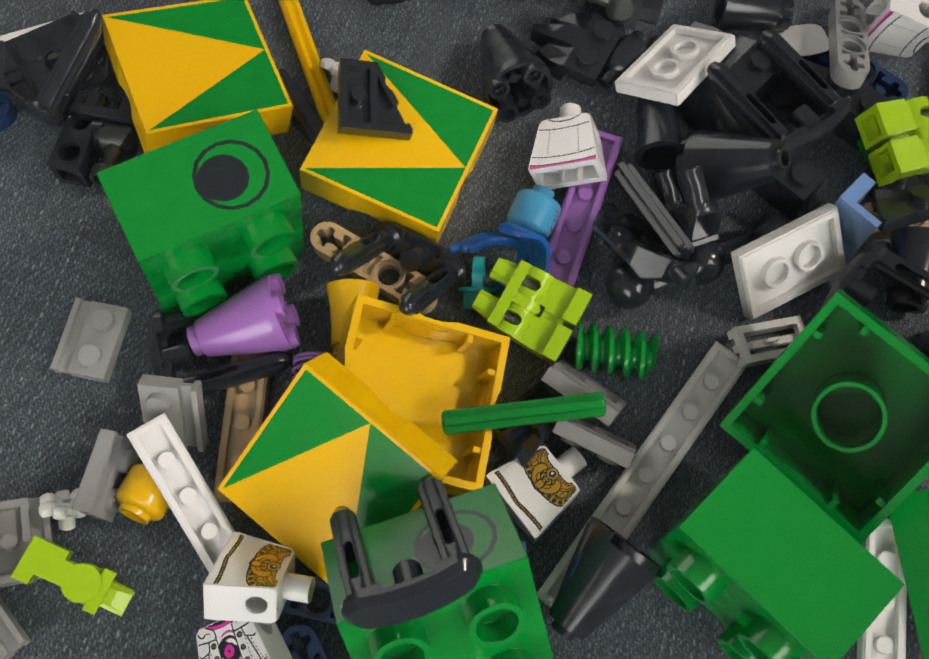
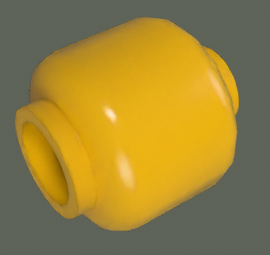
M136 464L132 466L116 491V500L120 504L119 512L127 518L147 525L149 521L161 520L167 513L169 505L145 465Z

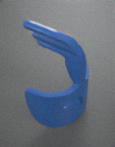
M512 222L499 224V232H481L449 247L451 253L458 251L474 253L488 246L503 245L517 250L518 256L515 263L518 265L523 260L547 273L550 265L551 251L547 239ZM497 282V288L505 290L506 287Z

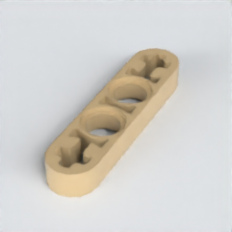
M330 221L317 224L310 233V241L315 253L329 263L331 257L339 252L338 247L331 243H326L323 246L320 238H329L333 235L335 243L343 249L361 239ZM385 252L349 274L355 279L368 280L379 284V293L398 305L400 297L408 291L405 288L407 279H410L409 287L411 289L426 278L417 271L408 272L404 270L400 261ZM384 270H396L400 274L399 280L393 285L382 284L379 281V276ZM436 299L421 311L420 314L430 313L436 307L438 300Z

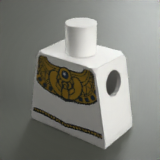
M542 445L539 446L524 467H521L515 460H512L486 475V484H496L508 513L531 543L534 544L577 497L580 489L572 477L585 468L587 463L581 453L573 446L558 458H555L549 449Z
M233 531L203 583L204 619L273 623L279 619L287 600L307 604L311 602L315 588V577L295 574V552L292 548Z

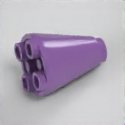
M275 273L260 277L196 319L194 325L187 327V338L196 356L205 354L207 357L287 351L301 346L300 335L296 328L300 326V319L294 304L287 305L283 295H286V289L281 275Z

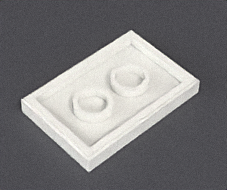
M673 24L615 81L616 92L679 106L708 76V65L715 61L720 63L736 46L735 35Z
M827 203L731 252L742 311L746 318L752 321L841 274L846 265L837 206Z

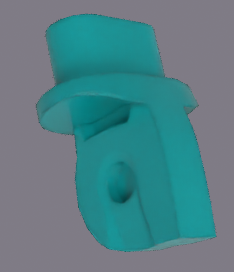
M475 255L473 257L472 286L458 287V292L463 293L462 309L473 310L472 304L481 289L492 295L498 294V289L485 286L486 256Z

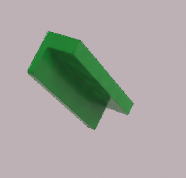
M929 489L913 491L889 516L923 659H929Z

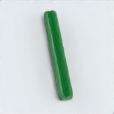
M593 392L443 411L441 421L444 433L451 435L587 419L606 415V401L603 393Z

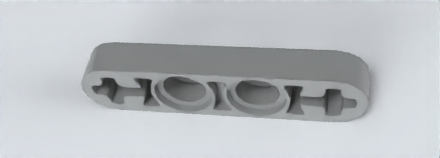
M835 0L828 14L830 77L840 87L854 90L862 86L870 71L866 9L858 0Z

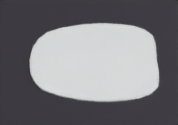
M794 25L784 32H777L800 56L820 54L829 50V38L824 29L819 25Z

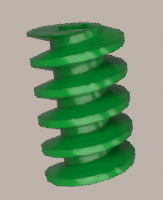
M579 321L573 356L576 370L581 371L585 362L590 361L591 371L596 373L601 363H604L607 375L612 376L616 367L621 366L623 378H627L632 368L637 369L638 379L643 381L647 372L652 371L655 365L658 351V333L654 332L648 342H646L645 333L642 330H638L633 339L630 340L629 330L622 328L615 338L613 327L607 325L602 334L599 335L597 324L591 323L586 333H583L582 323Z

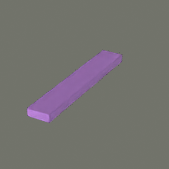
M599 130L607 181L568 187L561 207V213L549 241L551 255L548 273L573 287L575 286L593 232L592 224L601 208L623 142V137ZM541 310V312H540V314H539V316H538L539 318H540V316H541V314L543 313L544 310Z

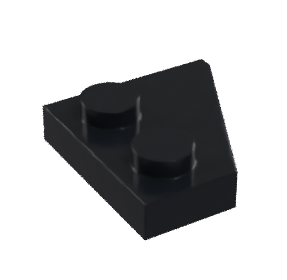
M340 58L338 64V133L409 141L413 134V128L410 123L405 124L397 108L399 102L393 90L386 85V77L378 62Z
M874 173L868 175L876 182L868 192V195L872 198L871 206L873 212L878 213L879 221L882 222L878 227L880 232L883 233L929 220L928 186L914 176H910L879 187Z
M540 381L513 402L564 395L544 381ZM556 422L493 429L492 441L521 467H524Z

